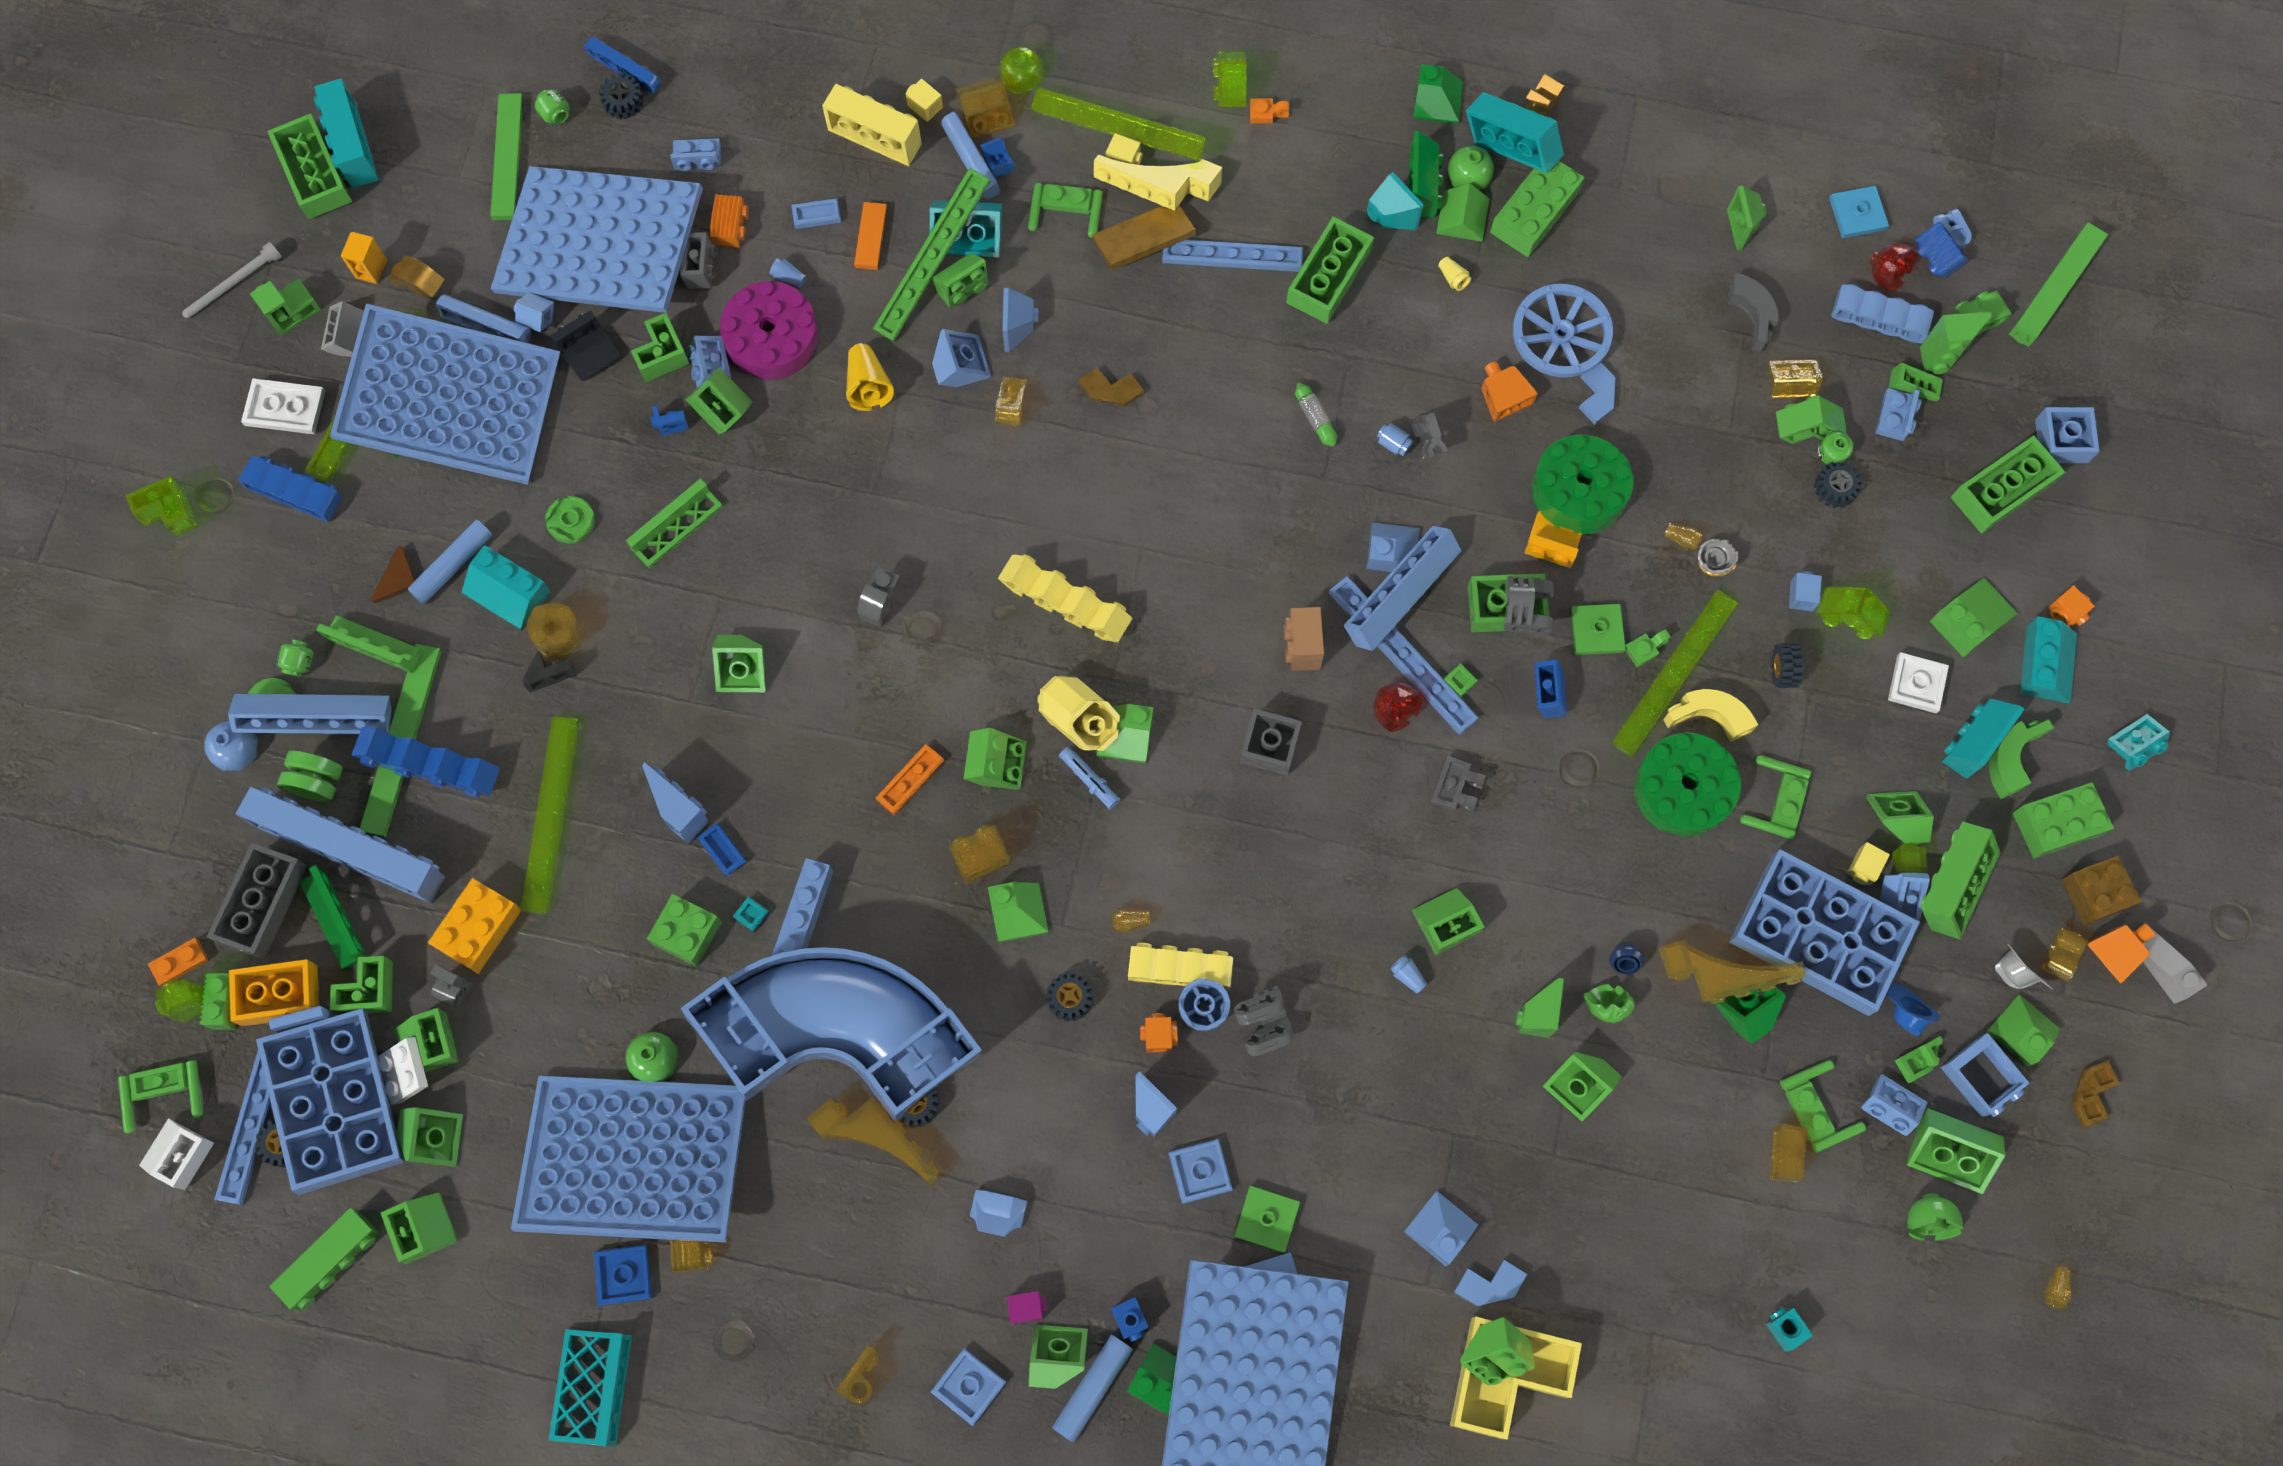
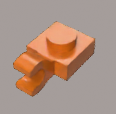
M1273 98L1250 99V124H1272L1273 117L1289 118V101H1280L1273 104Z

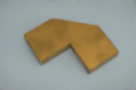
M1098 367L1078 379L1079 385L1090 400L1101 403L1103 401L1125 407L1144 395V390L1131 373L1112 385Z
M2109 1060L2081 1072L2071 1105L2083 1128L2109 1118L2098 1095L2100 1092L2120 1085Z

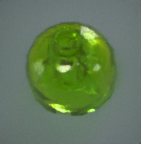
M1015 46L1004 53L999 65V77L1004 87L1013 93L1025 94L1028 93V90L1037 89L1041 85L1044 78V66L1040 55L1035 50L1027 46Z

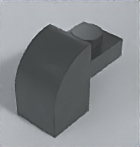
M877 567L868 585H865L857 610L859 619L882 628L892 608L890 600L901 580L899 575Z

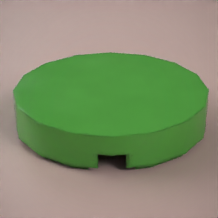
M567 496L568 498H560L554 501L545 515V522L549 533L559 542L570 544L582 541L592 532L595 525V514L585 500L576 496Z

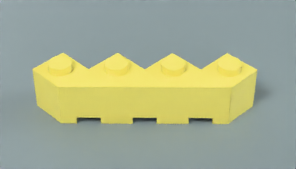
M1012 555L998 579L1012 592L1021 597L1023 594L1031 597L1036 605L1051 613L1053 610L1065 616L1064 620L1081 629L1083 626L1093 629L1095 631L1094 635L1102 640L1119 642L1132 620V617L1125 612L1126 608L1117 602H1113V604L1102 602L1095 596L1096 592L1087 586H1083V588L1071 586L1065 580L1064 574L1057 570H1053V572L1041 570L1035 564V559L1029 555Z

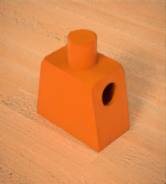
M1493 361L1484 368L1489 377L1484 379L1482 392L1494 422L1534 404L1537 392L1515 366L1502 370L1497 361Z
M2125 923L2087 942V945L2121 984L2151 954L2144 943L2156 936V934L2146 923L2135 931H2132Z

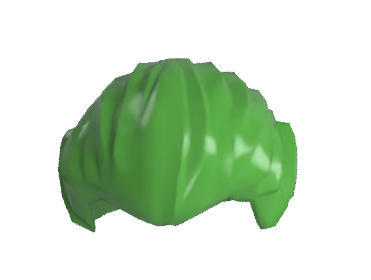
M1610 984L1600 985L1583 994L1590 1012L1604 1022H1620L1627 1018L1635 1007L1634 999L1620 985L1615 989Z

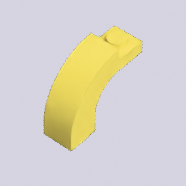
M1701 689L1686 693L1680 700L1681 703L1669 708V713L1663 719L1666 726L1670 728L1691 717H1709L1720 724L1730 742L1751 733L1758 726L1750 710L1741 701L1730 694L1712 689Z

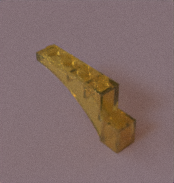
M1686 939L1664 944L1660 947L1668 979L1675 978L1676 981H1682L1690 978V974L1694 973L1703 1003L1710 1001V1004H1717L1725 1001V997L1735 995L1736 998L1745 997L1751 994L1750 991L1756 989L1769 991L1775 989L1776 984L1786 982L1787 985L1801 982L1802 978L1806 977L1803 962L1780 966L1744 965L1704 953L1689 945Z
M830 1098L806 1118L825 1142L833 1138L874 1146L906 1163L931 1188L940 1181L936 1176L939 1173L938 1169L930 1160L927 1163L923 1161L919 1156L923 1151L914 1140L909 1143L903 1135L906 1133V1130L898 1120L892 1123L887 1117L889 1113L880 1101L876 1103L871 1098L847 1118L846 1115L850 1112L842 1102L838 1101L835 1103Z

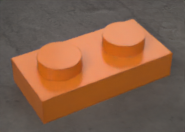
M193 938L148 963V966L158 986L164 987L207 963L209 959L199 940Z

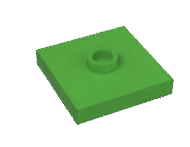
M1620 604L1572 606L1570 608L1575 655L1625 652Z
M1249 1186L1234 1237L1285 1254L1300 1202Z

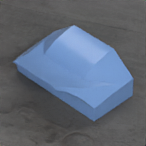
M1901 873L1899 875L1885 876L1880 899L1886 905L1920 922L1922 915L1921 901L1924 895L1927 894L1930 881L1929 875L1926 873Z
M976 1190L970 1217L975 1220L978 1231L1006 1237L1012 1230L1022 1228L1027 1201L993 1192Z

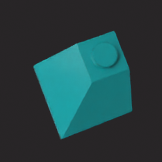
M1392 172L1369 199L1367 213L1370 219L1377 222L1381 227L1416 230L1419 226L1424 204Z

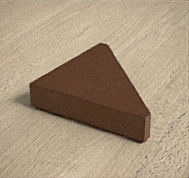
M402 546L397 547L371 597L375 604L409 591L408 587L415 581Z

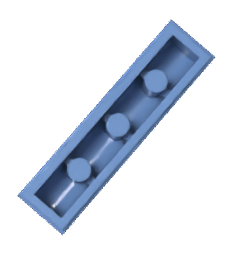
M953 111L946 115L941 121V126L967 170L972 168L991 180L983 193V197L990 199L999 195L1001 191L996 179L957 113Z
M442 295L436 302L441 318L471 330L524 343H529L531 339L530 328L448 295Z
M475 520L408 587L409 592L424 605L493 534L480 521Z
M1110 1335L1055 1421L1052 1429L1075 1443L1132 1353L1133 1349L1115 1336Z

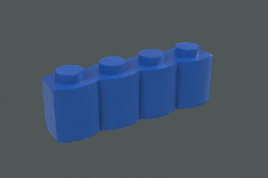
M262 455L260 458L251 456L238 479L243 487L325 522L330 521L343 498L338 493L336 486L328 482L324 484L318 483L316 478L306 473H303V475L296 474V471L287 465L282 464L281 467L274 465L275 462L268 457Z

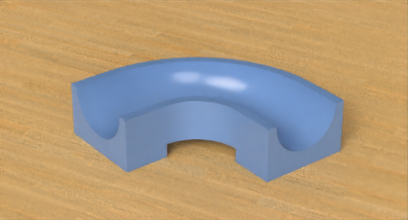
M804 948L763 958L742 968L728 978L723 977L681 1007L687 1021L712 1051L746 1101L796 1065L814 1059H830L854 1069L863 1078L892 1119L896 1121L933 1088L961 1068L976 1061L982 1051L950 1008L948 1009L938 996L919 979L884 959L848 949Z

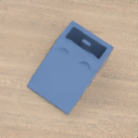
M644 762L642 766L661 817L672 831L690 844L709 823L705 816L707 811L702 808L703 805L691 796L688 799L689 796L683 792L684 789L675 781L670 783V780L665 777V773L656 765H653L651 768Z

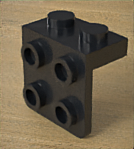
M591 310L578 315L574 321L566 326L559 327L550 335L557 349L581 381L588 380L621 357L619 351L600 327L596 316Z

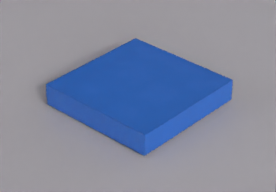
M649 1245L594 1252L598 1306L653 1299Z

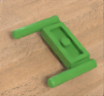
M1036 183L1034 185L1028 229L1030 231L1037 230L1040 207L1047 210L1082 214L1091 213L1088 236L1092 238V235L1098 231L1103 192L1101 190L1092 191V189L1046 184L1045 186L1041 183Z
M1759 755L1756 758L1758 765L1784 772L1770 822L1746 814L1740 817V822L1744 825L1793 840L1811 771Z
M1826 1060L1780 1081L1816 1153L1866 1130V1125L1863 1122H1858L1835 1133V1128L1812 1083L1809 1082L1810 1079L1832 1070L1834 1063L1831 1060Z
M188 1061L186 1063L118 1077L123 1130L125 1133H132L135 1130L132 1101L145 1100L189 1089L192 1116L199 1118L203 1115L197 1061Z

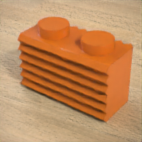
M715 195L709 237L716 246L740 248L741 240H745L746 229L743 223L744 219H748L749 208L748 205H745L743 197Z

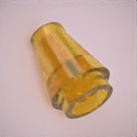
M1669 523L1664 536L1687 551L1690 549L1696 551L1703 533L1699 532L1697 528Z
M1118 909L1116 912H1112L1111 915L1114 932H1120L1121 934L1150 925L1148 910Z
M2055 1267L2054 1273L2043 1294L2047 1305L2057 1309H2066L2067 1305L2071 1303V1270L2065 1267Z

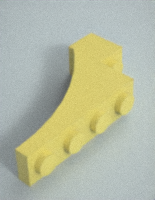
M1098 155L1094 159V177L1175 211L1188 193L1209 201L1221 185L1222 167L1204 159H1201L1200 162L1178 166H1143L1116 161Z

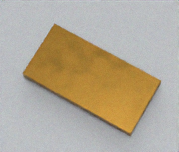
M1180 205L1175 211L1160 206L1092 235V238L1112 271L1196 236V231Z

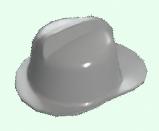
M2007 944L2010 948L2009 952L1995 965V970L2004 982L2013 988L2024 989L2042 981L2053 990L2047 982L2024 964L2012 947Z

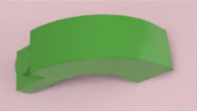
M2049 719L2042 723L2036 720L2026 726L2023 721H2020L2009 730L1989 759L1990 778L2000 799L2023 790L2031 784L2021 764V750L2024 744L2044 736L2054 728Z

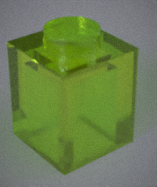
M1905 843L1892 852L1894 875L1901 873L1927 874L1926 847H1917L1914 843Z

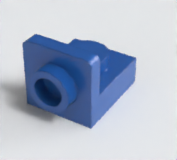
M652 406L654 414L650 415L653 428H658L661 436L689 429L688 421L683 411H671L661 416L658 406Z

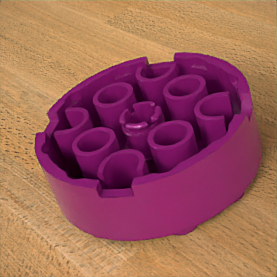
M758 282L741 289L728 301L720 319V333L729 358L742 372L757 376L758 379L776 380L795 374L811 360L810 357L818 345L819 331L810 302L800 291L781 282Z

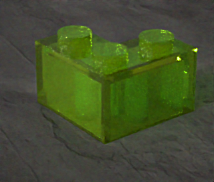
M1244 50L1217 51V58H1212L1213 76L1218 78V86H1213V100H1218V107H1246L1247 60Z
M172 475L125 495L133 516L144 526L162 519L164 526L176 537L199 527L183 486Z
M1824 587L1816 614L1828 626L1849 625L1860 638L1871 639V637L1882 638L1890 611L1869 588Z

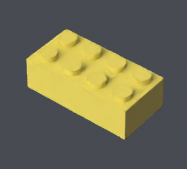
M835 84L822 105L829 131L904 165L910 166L922 145L918 120L914 116L896 111L888 104L878 103L868 95H860L850 87H842Z

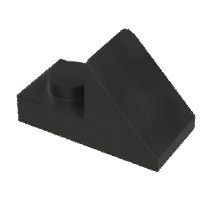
M538 651L522 680L523 685L530 693L577 676L571 662L568 659L556 660L550 664L551 666L547 667L545 658Z

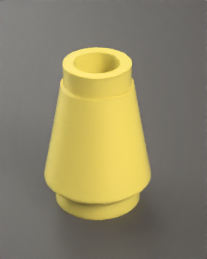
M1445 257L1439 262L1438 266L1452 289L1461 291L1469 285L1471 281L1469 271L1450 257Z

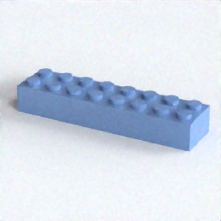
M250 787L236 812V815L258 829L432 904L446 876L439 872L440 867L433 864V861L421 855L416 857L410 854V851L398 845L393 847L380 837L373 836L372 838L366 835V832L354 826L349 828L343 825V822L331 816L326 818L313 808L308 806L303 808L290 798L283 797L282 799L276 796V793L264 787H261L260 790Z

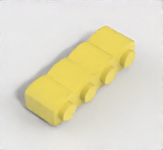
M1137 943V946H1131L1128 980L1187 986L1192 981L1203 978L1218 982L1226 991H1230L1233 957L1228 956V952L1213 951V954H1204L1203 950L1198 948H1188L1187 952L1177 951L1175 946L1164 945L1162 949H1154L1151 944Z

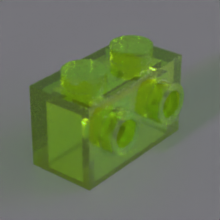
M185 978L180 981H169L163 985V988L155 991L158 999L155 1001L156 1008L161 1015L184 1024L203 1015L201 1013L203 1010L201 1006L204 1005L202 1003L204 1000L202 996L205 995L203 992L205 988Z

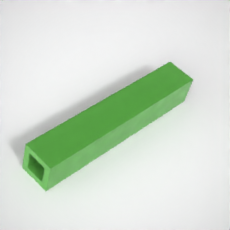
M2089 222L2084 226L2008 335L2028 347L2034 342L2106 239L2107 233Z

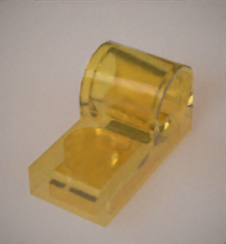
M1003 377L995 407L996 424L1020 427L1027 380Z
M867 1345L836 1391L856 1404L869 1402L874 1396L875 1388L873 1383L864 1376V1373L866 1371L870 1373L877 1365L879 1359L876 1356L879 1351ZM858 1383H864L867 1386V1394L861 1399L857 1398L854 1394V1388Z

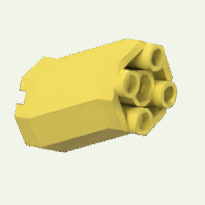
M1054 676L1040 689V694L1038 695L1040 713L1051 725L1055 726L1080 749L1104 751L1118 737L1117 722L1119 723L1120 719L1118 713L1108 701L1103 700L1077 677Z

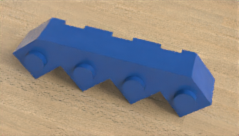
M362 727L352 752V756L361 759L359 763L372 768L376 765L393 770L395 774L409 778L413 776L427 780L429 784L439 788L447 786L464 791L465 795L473 798H479V795H491L500 767L481 758H465L446 748H431L412 738L395 737L378 728Z

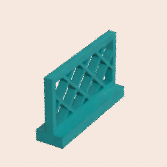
M565 1329L549 1441L598 1446L617 1445L632 1335ZM573 1336H581L586 1343V1346L577 1354L571 1348ZM588 1337H595L592 1341L588 1339ZM602 1338L610 1339L608 1351L600 1356L594 1345ZM590 1349L597 1360L586 1369L579 1358ZM575 1362L582 1373L575 1380L571 1381L567 1376L568 1367ZM598 1365H601L605 1370L604 1379L597 1384L590 1375V1372ZM586 1377L593 1388L582 1397L575 1385ZM571 1390L578 1401L567 1410L563 1404V1397ZM596 1392L601 1398L600 1407L593 1412L586 1403V1400ZM582 1405L589 1416L578 1425L571 1413ZM567 1418L574 1429L566 1436H558L559 1424ZM591 1420L597 1427L595 1439L587 1438L581 1430ZM577 1433L580 1436V1438L573 1436Z

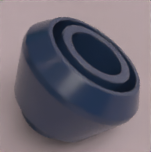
M1621 942L1615 946L1610 955L1609 963L1618 973L1630 975L1643 968L1645 957L1636 944Z

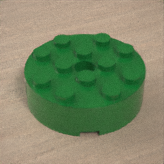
M1590 435L1567 436L1551 444L1542 454L1532 480V497L1538 511L1554 526L1558 528L1561 526L1577 534L1596 533L1611 526L1621 516L1632 493L1633 474L1625 456L1611 443Z
M1695 733L1671 735L1655 744L1638 766L1634 780L1635 798L1646 819L1659 830L1679 835L1678 837H1696L1714 830L1731 814L1738 802L1741 791L1740 773L1730 753L1715 740ZM1682 782L1691 784V790L1685 788Z

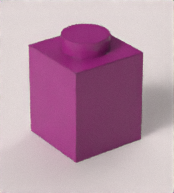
M1039 1291L1007 1296L1010 1324L1043 1320L1042 1313H1047L1046 1298L1040 1297Z

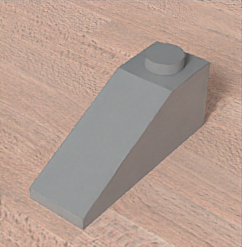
M2152 929L2156 936L2144 943L2151 954L2143 963L2172 1002L2175 1004L2185 1000L2206 987V982L2194 966Z

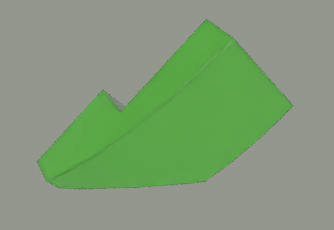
M1941 1036L1894 1060L1908 1083L1933 1071V1067L1939 1065L1940 1058L1937 1056L1939 1045L1942 1044L1943 1040Z

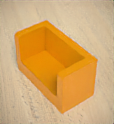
M355 232L350 233L341 258L356 279L378 284L387 263V258L373 237Z

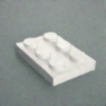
M252 378L241 422L244 426L315 434L326 391L323 387Z

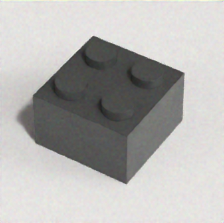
M1253 709L1241 752L1240 763L1288 776L1302 721Z

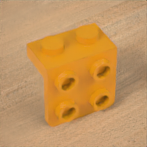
M1538 511L1524 553L1571 568L1578 552L1577 547L1582 534L1573 533L1574 531L1561 526L1560 528L1554 526Z

